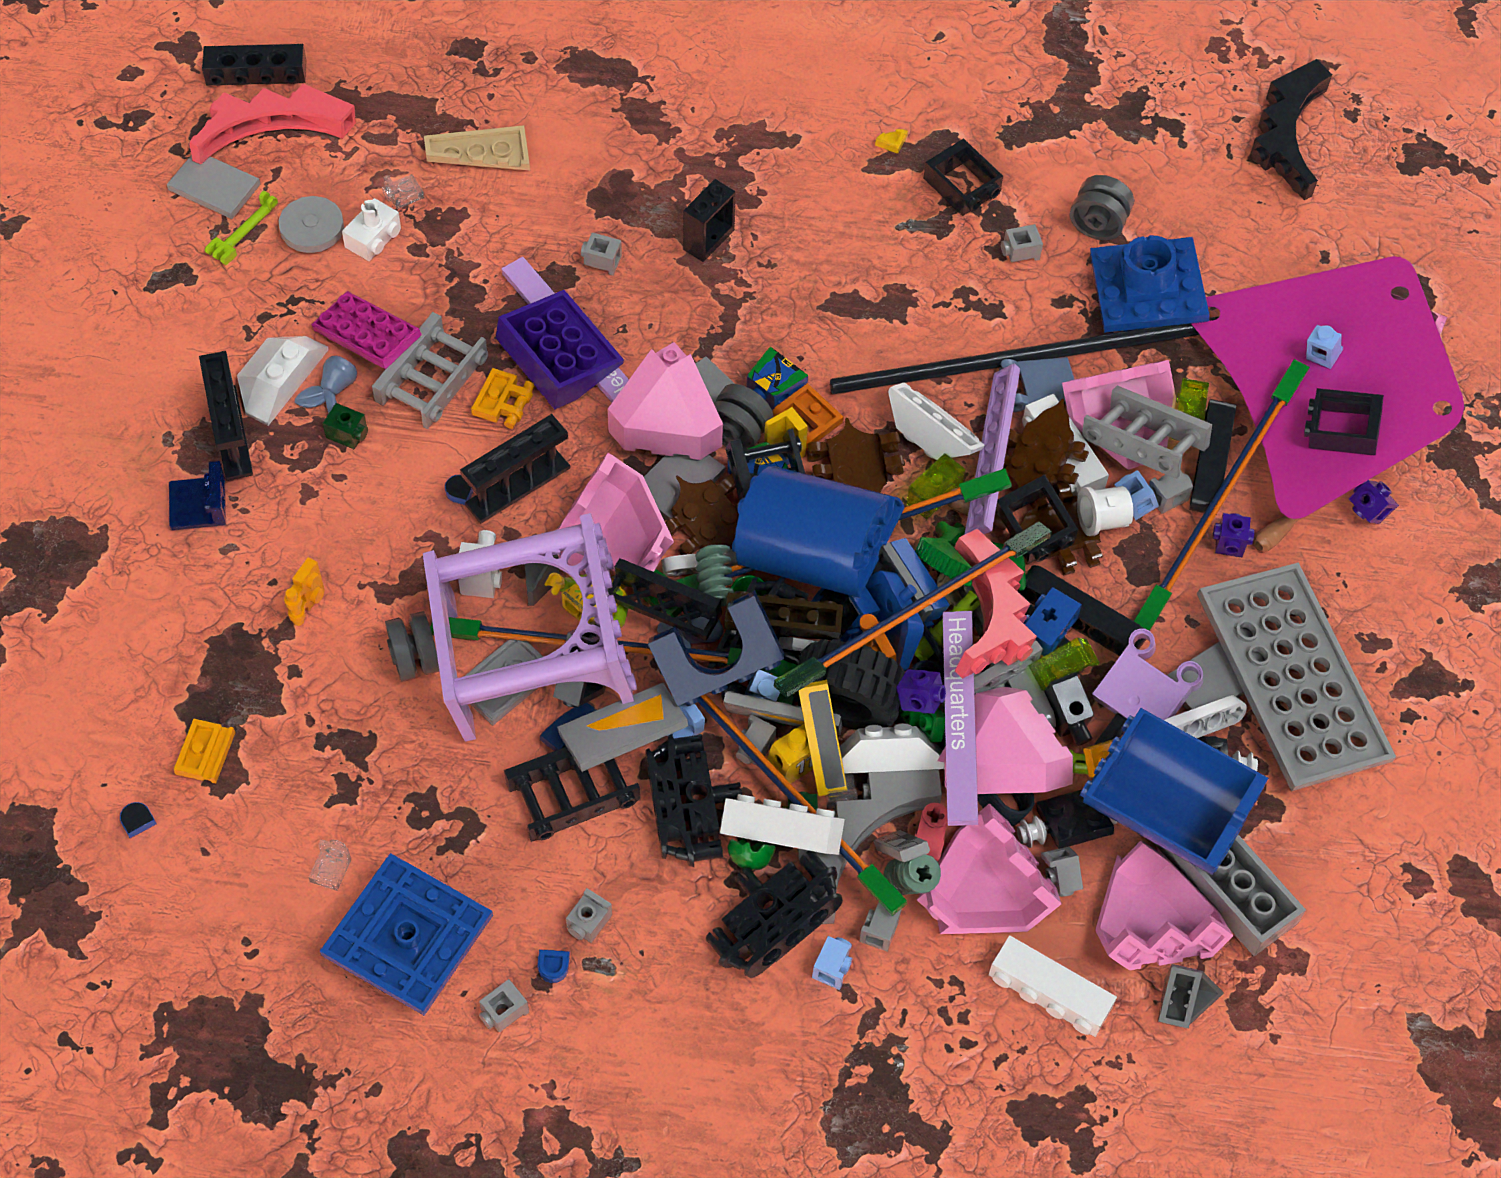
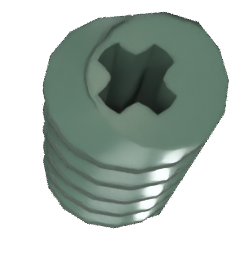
M708 545L695 554L696 561H698L696 569L699 572L697 574V581L699 582L697 590L721 599V607L727 604L726 597L728 593H734L733 589L725 588V586L733 583L732 578L725 577V575L732 573V568L724 566L731 562V557L723 556V554L729 553L731 548L727 545Z
M925 854L907 862L897 859L891 860L886 865L883 876L901 895L927 893L938 885L941 869L938 862L932 856Z

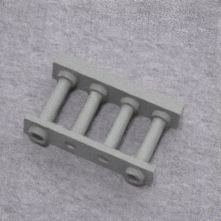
M434 312L430 314L419 328L422 335L372 385L374 401L384 406L389 399L394 397L421 411L423 427L429 429L433 422H437L441 418L444 408L479 365H483L488 357L485 338L481 337L473 347L445 333L442 317ZM435 342H441L466 356L459 365H456L429 351V349ZM425 360L451 373V375L442 384L414 368L420 361ZM411 379L436 392V394L427 403L400 389L399 386L404 380Z
M1117 385L1112 390L1110 411L1101 420L1089 415L1084 417L1082 436L1088 442L1177 479L1180 476L1184 452L1190 446L1202 451L1208 448L1212 424ZM1119 416L1132 421L1124 430L1111 425ZM1143 426L1156 431L1148 440L1135 435ZM1166 436L1180 441L1172 450L1158 445Z

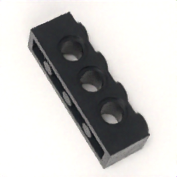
M304 44L204 46L202 71L206 86L306 83L307 60Z

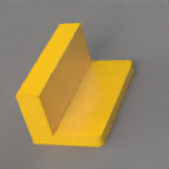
M791 407L765 422L764 442L769 444L784 442V434L788 429L793 428L795 436H798L801 441L802 451L800 456L803 458L806 454L808 426Z

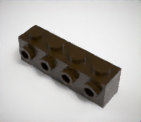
M737 591L728 593L724 629L738 630L728 610V602L744 596L748 592ZM770 594L758 596L776 635L839 640L843 605L833 601L812 602L798 597L784 599Z

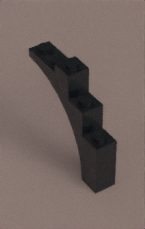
M1318 59L1271 81L1266 96L1271 106L1263 109L1258 124L1263 134L1255 138L1250 153L1253 160L1265 171L1274 167L1278 175L1282 176L1289 183L1293 191L1298 193L1303 200L1313 196L1318 180L1307 167L1299 151L1296 138V121L1301 112L1314 99L1327 91L1332 78V74Z

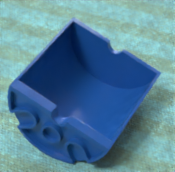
M770 466L764 469L758 476H753L745 498H742L738 504L739 517L732 551L736 553L738 565L860 598L879 560L880 548L882 545L886 546L905 507L898 497L777 466Z
M1140 708L1135 717L1129 715L1122 727V731L1125 732L1122 738L1115 737L1108 749V756L1106 759H1101L1094 771L1096 775L1092 781L1088 780L1080 796L1084 798L1083 802L1213 876L1231 848L1269 778Z

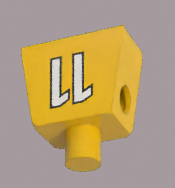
M805 724L793 729L790 733L775 741L771 745L767 758L790 784L813 770Z

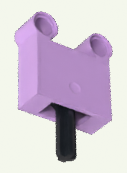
M1137 629L1132 632L1129 637V645L1092 694L1095 701L1116 714L1094 745L1115 739L1116 736L1121 737L1124 733L1122 727L1129 715L1135 717L1140 708L1162 720L1175 716L1189 695L1197 691L1203 684V671L1200 665L1193 661L1182 663L1177 669V682H1175L1145 661L1156 650L1153 634L1146 629ZM1145 638L1149 640V647L1145 650L1137 649L1134 644L1138 639ZM1186 671H1194L1198 674V678L1195 682L1187 683L1182 679V675Z

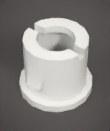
M1119 486L1094 490L1091 487H1083L1080 489L1077 498V513L1084 533L1087 536H1095L1099 531L1124 528L1132 523L1133 503L1126 487Z

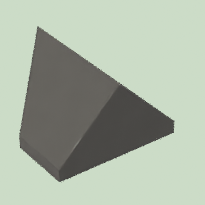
M553 555L555 559H558V555ZM542 563L525 564L528 606H534L553 587L545 586L544 584L551 573L560 574L559 568Z
M1171 964L1164 979L1158 1022L1189 1029V1025L1220 998L1224 992L1203 971Z

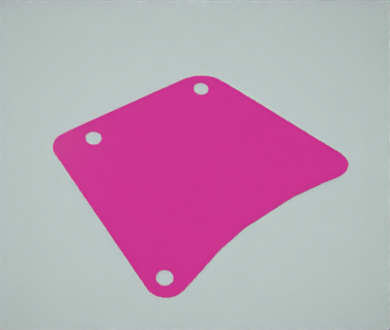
M1387 257L1206 297L1208 307L1219 309V318L1208 322L1191 323L1230 373L1245 399L1256 428L1273 401L1271 398L1272 394L1293 360L1295 359L1310 367L1288 405L1282 406L1261 440L1267 456L1276 503L1280 512L1288 518L1299 519L1308 516L1453 430L1462 418L1464 401L1417 273L1413 265L1402 257ZM1399 286L1405 287L1409 291V296L1404 300H1396L1391 296L1392 289ZM1317 325L1330 326L1337 333L1342 334L1341 346H1343V351L1331 369L1306 359L1307 339ZM1320 348L1317 351L1325 356L1327 354V351ZM1317 388L1384 395L1376 455L1309 448V437H1304L1306 421L1312 420V415H1308L1310 398L1315 399ZM1438 401H1447L1451 404L1452 410L1447 415H1438L1434 412L1433 406ZM1322 410L1319 430L1366 435L1369 415Z

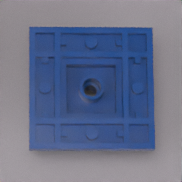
M1149 235L1148 237L1135 238L1129 244L1090 248V258L1104 333L1209 321L1210 314L1193 237L1167 240L1160 236Z
M390 853L321 948L320 954L425 1016L493 917V911Z

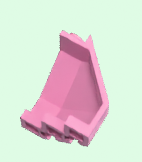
M675 342L656 353L651 349L608 408V431L624 450H651V454L667 456L682 454L689 455L690 459L701 460L722 447L723 423L691 354L686 356Z
M1169 360L1062 383L1069 417L1081 432H1083L1084 417L1086 415L1101 420L1110 411L1112 390L1117 385L1175 409L1176 394ZM1119 416L1111 425L1124 430L1132 421ZM1143 426L1135 435L1148 440L1156 431ZM1166 436L1158 445L1167 448L1169 437ZM1102 448L1128 470L1142 466L1138 462Z
M607 453L590 477V481L583 491L580 492L561 525L556 529L581 524L580 515L591 513L594 523H600L603 538L606 539L614 566L619 558L653 572L661 557L674 543L643 475L610 453ZM574 553L568 559L567 564L575 566L582 561L584 556ZM615 568L609 570L610 575H615ZM585 569L582 570V571H580L579 574H580V575L586 574V573H585Z
M1003 686L975 694L977 794L1048 792L1073 784V755L1066 746L1062 747L1054 736L1056 731L1044 714H1039L1031 703L1033 699L1027 690ZM945 746L937 761L945 763V788H947Z
M988 804L978 812V825H963L955 832L938 862L941 869L938 885L930 892L920 893L917 899L931 916L937 920L940 934L1028 932L1061 905L1057 888L1053 882L1041 875L1037 868L1039 863L1026 845H1022L1013 835L1015 830L1012 825L991 804Z
M1141 840L1124 858L1117 855L1095 929L1110 958L1128 970L1141 969V965L1155 962L1159 966L1183 962V958L1198 955L1200 959L1213 957L1233 937L1219 911L1159 849L1155 850Z

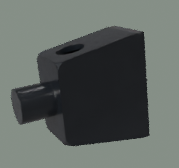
M1075 672L1050 682L1044 693L1055 714V729L1058 735L1063 737L1071 734L1077 746L1091 741L1093 738L1087 725L1094 717V714L1077 673Z

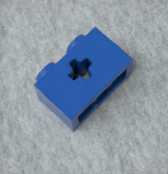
M1053 587L1047 595L1042 594L1038 598L1034 606L1036 610L1031 616L1027 614V618L1023 623L1037 636L1035 641L1043 648L1041 655L1048 659L1078 619L1082 605Z

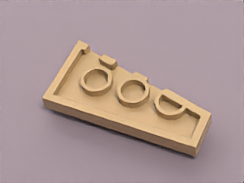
M524 125L424 136L427 162L530 171Z

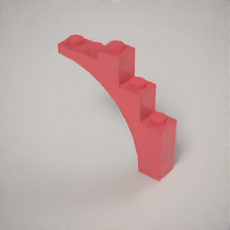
M302 84L297 91H294L290 98L263 88L257 96L251 99L250 103L224 92L211 104V119L206 122L197 135L192 137L189 147L191 149L192 161L202 164L213 153L229 143L264 131L304 129L327 133L343 139L356 124L355 108L353 104L305 84Z
M978 529L959 537L954 547L971 567L1000 551ZM1010 558L1005 559L972 579V586L980 601L983 614V635L976 644L964 652L955 669V672L962 679L972 673L979 674L992 662L997 664L1002 660L1008 666L1018 660L1022 662L1033 651L1031 646L1037 636L1023 624L1027 618L1025 613L1030 603L1017 592L1020 588L1019 582L1024 571Z

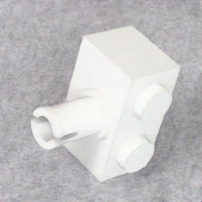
M375 198L364 201V204L361 205L362 211L342 231L345 248L367 261L380 254L388 241L396 237L401 229L399 212Z
M488 530L480 531L477 544L461 542L459 553L494 545L496 534ZM494 570L458 579L460 594L494 598L496 588L501 587L502 572Z

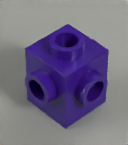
M1367 480L1355 487L1353 490L1354 494L1349 498L1354 505L1352 507L1353 511L1360 518H1366L1369 523L1380 524L1399 506L1390 496L1392 493L1390 488L1382 481Z
M1223 513L1220 523H1215L1212 538L1216 539L1215 553L1242 558L1247 545H1252L1254 529L1250 528L1251 517H1245L1237 513Z
M907 669L897 686L901 708L904 711L934 714L946 696V688L942 685L940 672Z

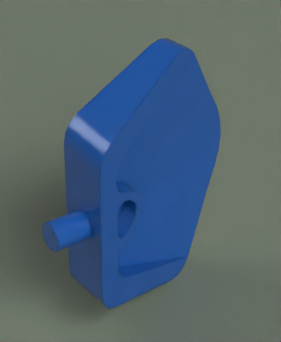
M878 571L870 576L866 584L867 590L881 610L876 616L879 623L912 604L911 598L917 593L916 588L911 584L905 588L901 578L895 572ZM918 613L885 632L896 653L897 665H901L904 672L909 668L924 632V624Z

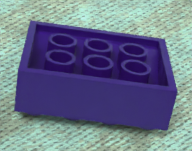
M565 290L498 317L497 341L554 410L580 398L624 363V359Z

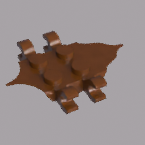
M1061 399L1055 406L1044 410L1031 422L1026 423L1022 434L1010 429L1007 447L1015 448L1012 456L1005 454L1003 469L1005 468L1007 474L1016 480L1018 488L1043 475L1052 483L1057 481L1068 484L1076 483L1079 474L1073 473L1075 466L1066 463L1067 459L1085 462L1089 451L1084 450L1085 443L1074 441V433L1069 424V414L1064 408V399Z
M845 418L844 429L838 435L825 439V442L808 443L809 451H807L809 462L819 461L826 456L829 457L830 464L813 465V473L811 475L828 480L833 479L835 482L881 493L883 487L887 485V472L892 475L904 473L903 466H905L903 455L884 457L883 450L888 453L899 451V434L897 432L884 435L865 433L854 428L849 419Z
M732 473L719 485H716L711 479L702 483H690L677 475L676 479L680 484V496L671 509L673 518L666 521L665 524L671 536L682 529L690 537V539L681 544V549L678 552L681 555L693 554L698 549L708 545H727L732 549L739 517L738 504L734 506L725 496L736 488Z
M1056 483L1058 490L1055 492L1077 526L1078 533L1075 542L1065 549L1057 548L1051 552L1048 558L1058 556L1064 575L1075 573L1073 566L1077 565V561L1071 551L1083 548L1086 562L1090 568L1100 565L1099 558L1103 557L1097 543L1101 542L1100 531L1095 536H1087L1084 533L1077 513L1078 497L1073 496L1068 483ZM1045 496L1030 503L1033 509L1026 513L1023 522L1020 524L1027 538L1033 541V545L1065 529ZM1011 535L1009 540L1005 544H1009L1010 542L1014 541Z

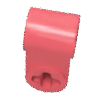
M930 803L922 811L915 836L928 842L930 851L926 855L932 856L939 862L948 822L947 809L940 803ZM931 818H936V823L931 822Z

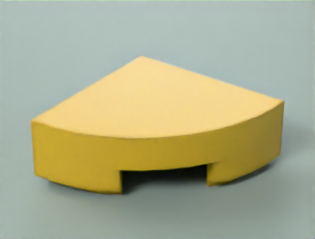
M895 129L894 132L886 134L884 132L876 138L875 146L898 154L908 136V131Z

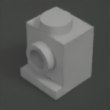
M1035 224L1006 230L1004 241H1001V250L1004 256H1009L1011 262L1032 258L1035 261L1040 260L1043 242Z
M592 232L588 242L584 241L581 248L584 265L606 270L609 275L614 276L622 257L621 240Z
M1181 470L1180 476L1177 479L1165 474L1159 480L1156 477L1151 479L1149 484L1159 504L1157 508L1161 514L1187 502L1193 489L1190 477Z
M750 715L748 718V730L744 728L741 731L764 756H766L771 745L776 740V727L754 715ZM739 746L736 757L745 764L752 763L756 765Z
M1070 847L1041 853L1042 859L1049 865V868L1045 869L1046 879L1049 878L1053 882L1059 896H1070L1074 894V891L1083 889L1079 856Z
M586 888L582 898L566 917L568 932L578 940L584 938L592 943L611 918L612 904ZM586 912L590 914L591 917L585 918L583 917V915Z
M878 902L876 910L870 909L865 924L861 930L859 942L888 952L900 920L901 910L892 916Z
M509 979L479 1001L482 1011L479 1014L481 1020L488 1029L495 1027L498 1032H501L522 1015L525 1016L529 1013L527 1000ZM501 1008L507 1009V1010H506L505 1012H503L501 1015H498V1014H497V1011H498L499 1009H501Z

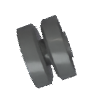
M1107 175L1088 177L1082 183L1078 196L1071 206L1069 214L1071 222L1078 231L1088 237L1097 240L1115 239L1122 233L1126 220L1133 209L1134 196L1127 185L1116 178Z
M740 384L726 385L718 395L716 402H714L723 423L722 444L725 447L728 446L730 441L741 439L742 447L748 449L755 446L761 434L765 432V422L773 418V411L769 404L758 393Z
M424 611L410 614L408 622L411 633L408 634L404 622L399 617L385 621L390 655L393 664L397 667L401 682L416 678V659L419 660L422 672L426 675L440 672L435 643Z

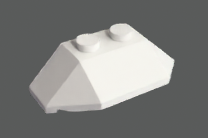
M307 336L267 338L237 375L246 415L269 426L329 350L328 346Z
M906 383L889 388L888 394L896 429L902 432L908 441L921 447L928 457L941 460L970 455L984 448L985 445L979 441L973 432L921 393L912 390Z
M897 724L894 727L885 728L879 725H869L863 729H857L840 746L844 773L945 769V763L937 761L943 751L940 746L935 742H930L925 733L917 726L909 724Z

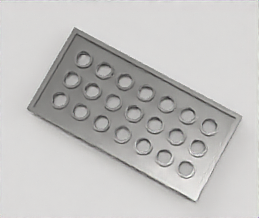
M1299 562L1199 589L1197 596L1291 791L1391 763L1395 760L1396 755ZM1278 591L1288 593L1290 600L1282 599L1278 595ZM1253 598L1263 599L1266 606H1258L1253 601ZM1228 604L1239 606L1241 613L1232 612ZM1290 615L1299 616L1302 624L1294 623L1290 619ZM1265 621L1275 623L1278 630L1268 629ZM1240 628L1249 629L1253 637L1242 635ZM1301 639L1311 640L1314 648L1306 647ZM1277 645L1286 647L1290 654H1281L1277 650ZM1252 652L1261 653L1265 661L1259 662L1252 657ZM1314 663L1323 664L1326 672L1316 670ZM1294 669L1298 671L1302 679L1291 677L1289 670ZM1269 676L1273 678L1277 686H1269L1265 683L1263 677ZM1326 687L1336 689L1339 696H1330L1326 691ZM1301 694L1311 696L1314 703H1305L1301 699ZM1275 701L1286 703L1289 710L1282 711L1278 709ZM1343 711L1347 713L1351 721L1345 722L1341 720L1338 712ZM1313 719L1322 720L1326 725V729L1317 728L1313 723ZM1288 726L1297 727L1301 736L1292 735L1288 731ZM1350 737L1360 738L1363 742V747L1355 746L1351 742ZM1325 744L1334 745L1338 750V754L1329 753ZM1300 751L1309 752L1313 757V761L1308 762L1302 759Z

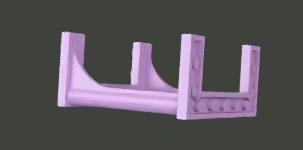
M591 513L580 515L581 524L440 558H437L434 550L423 553L443 699L465 742L476 739L473 714L468 704L564 682H592L615 690L620 695L623 704L634 702L632 691L637 690L634 673L631 671L629 660L626 659L623 644L618 645L617 638L622 637L619 621L614 620L612 614L617 612L614 595L609 596L608 588L613 587L609 571L614 569L611 553L608 551L606 539L603 538L600 523H594ZM574 553L584 556L582 561L575 566L567 564L568 559ZM553 555H561V558L555 559ZM526 563L548 564L563 570L574 579L582 593L583 611L577 629L564 645L551 654L539 659L457 678L449 617L457 618L458 614L455 594L449 581ZM585 569L587 576L581 577L579 573ZM589 594L594 595L591 599H587L586 597ZM594 617L595 623L598 626L588 624L589 619ZM592 632L597 634L600 640L597 644L588 645L581 640V637L584 633ZM574 646H578V648L581 650L580 652H578L577 649L574 652L570 653L571 648Z

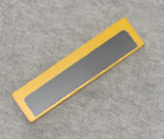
M823 680L798 685V691L818 796L846 792L847 784L828 682Z

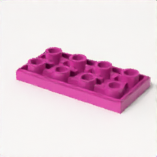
M349 291L341 295L332 306L311 324L315 332L385 370L422 335L419 328Z

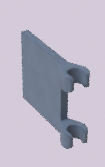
M1068 357L1018 362L1011 359L1002 360V367L999 370L1014 363L1020 368L1019 375L1025 395L1016 394L1013 412L1025 410L1026 405L1051 394H1054L1058 401L1064 399V404H1066L1062 383L1074 380Z

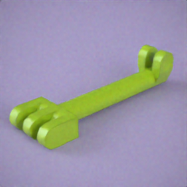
M262 191L259 195V201L262 206L225 241L215 237L205 247V252L212 255L213 258L220 260L224 265L229 264L237 256L236 249L233 247L277 206V198L270 196L266 191Z

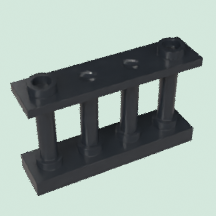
M221 351L200 355L199 360L217 451L221 452L226 481L253 476L236 385H233L227 352Z
M550 414L460 469L463 479L477 494L467 500L465 506L480 524L570 469V464L555 447L568 439V432L553 414Z
M793 428L786 431L783 436L784 442L747 449L742 447L741 439L729 442L725 450L739 502L742 498H745L753 476H758L749 472L747 465L749 460L787 452L791 468L786 469L805 474L800 456L802 451L801 441L798 436H795Z
M567 747L504 770L505 782L509 792L521 791L534 821L527 825L531 842L549 839L558 831L618 808L626 809L633 806L640 800L639 784L635 783L627 786L615 758L604 762V765L616 791L600 797L588 769L583 772L580 770ZM571 769L576 771L589 800L575 807H572L559 778L560 773ZM542 780L549 782L561 809V812L546 818L531 787L534 783Z

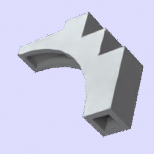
M939 769L869 772L867 783L862 784L863 800L836 801L834 817L845 819L842 839L855 852L866 838L888 822L906 814L923 810L930 803H940L942 792ZM798 848V858L800 859L804 855L811 863L810 857L806 854L809 850ZM816 852L827 867H836L837 879L835 882L836 887H838L839 879L848 861L840 853L836 855ZM827 892L820 899L828 896ZM836 912L827 918L823 924H834Z

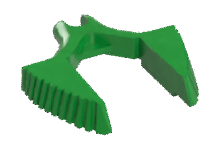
M941 521L935 526V532L939 538H920L915 550L917 555L924 562H927L928 565L934 567V569L944 573L945 576H949L950 579L971 568L970 564L954 548L959 537L965 534L966 527L963 524L957 522L952 527L945 521ZM992 542V543H993L994 545H996L1000 550L1003 549V548L1005 547V545H1007V544H1001V543ZM1016 545L1015 547L1011 548V549L1008 550V551H1012V550H1014L1015 548H1017V547H1019V546ZM1021 551L1015 556L1009 557L1024 571L1018 590H1024L1026 587L1025 562ZM972 580L969 581V582H967V583L964 584V585L971 587V585H972Z

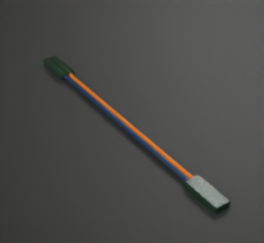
M1041 522L1035 523L1005 541L1003 549L822 658L816 659L812 657L775 679L774 687L786 698L825 675L828 666L1010 556L1016 559L1051 538L1052 531Z

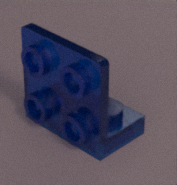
M220 461L209 462V473H205L204 478L169 482V526L171 530L226 525L225 477Z

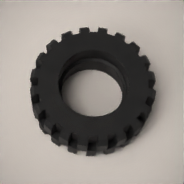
M823 639L810 643L802 650L796 671L812 661L822 658L847 642H842L838 639H832L831 641ZM863 645L828 666L825 671L805 683L801 681V678L821 665H817L799 677L794 675L791 691L794 700L798 702L800 707L798 685L827 680L833 713L841 716L842 727L846 726L857 730L869 725H879L885 728L891 726L898 718L901 704L897 686L905 674L904 669L901 665H897L894 659L886 657L880 651L872 650L871 647Z

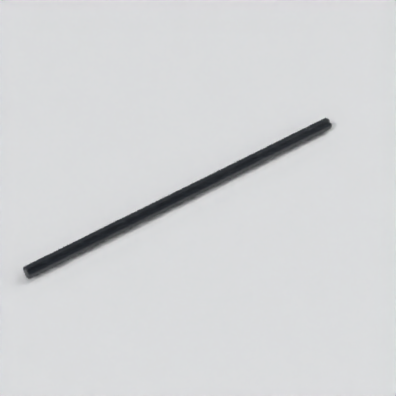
M1219 316L1210 317L1209 321L1216 320ZM1191 323L1143 328L830 379L829 385L831 393L838 394L1002 367L1001 362L1004 359L1018 362L1061 358L1200 334Z

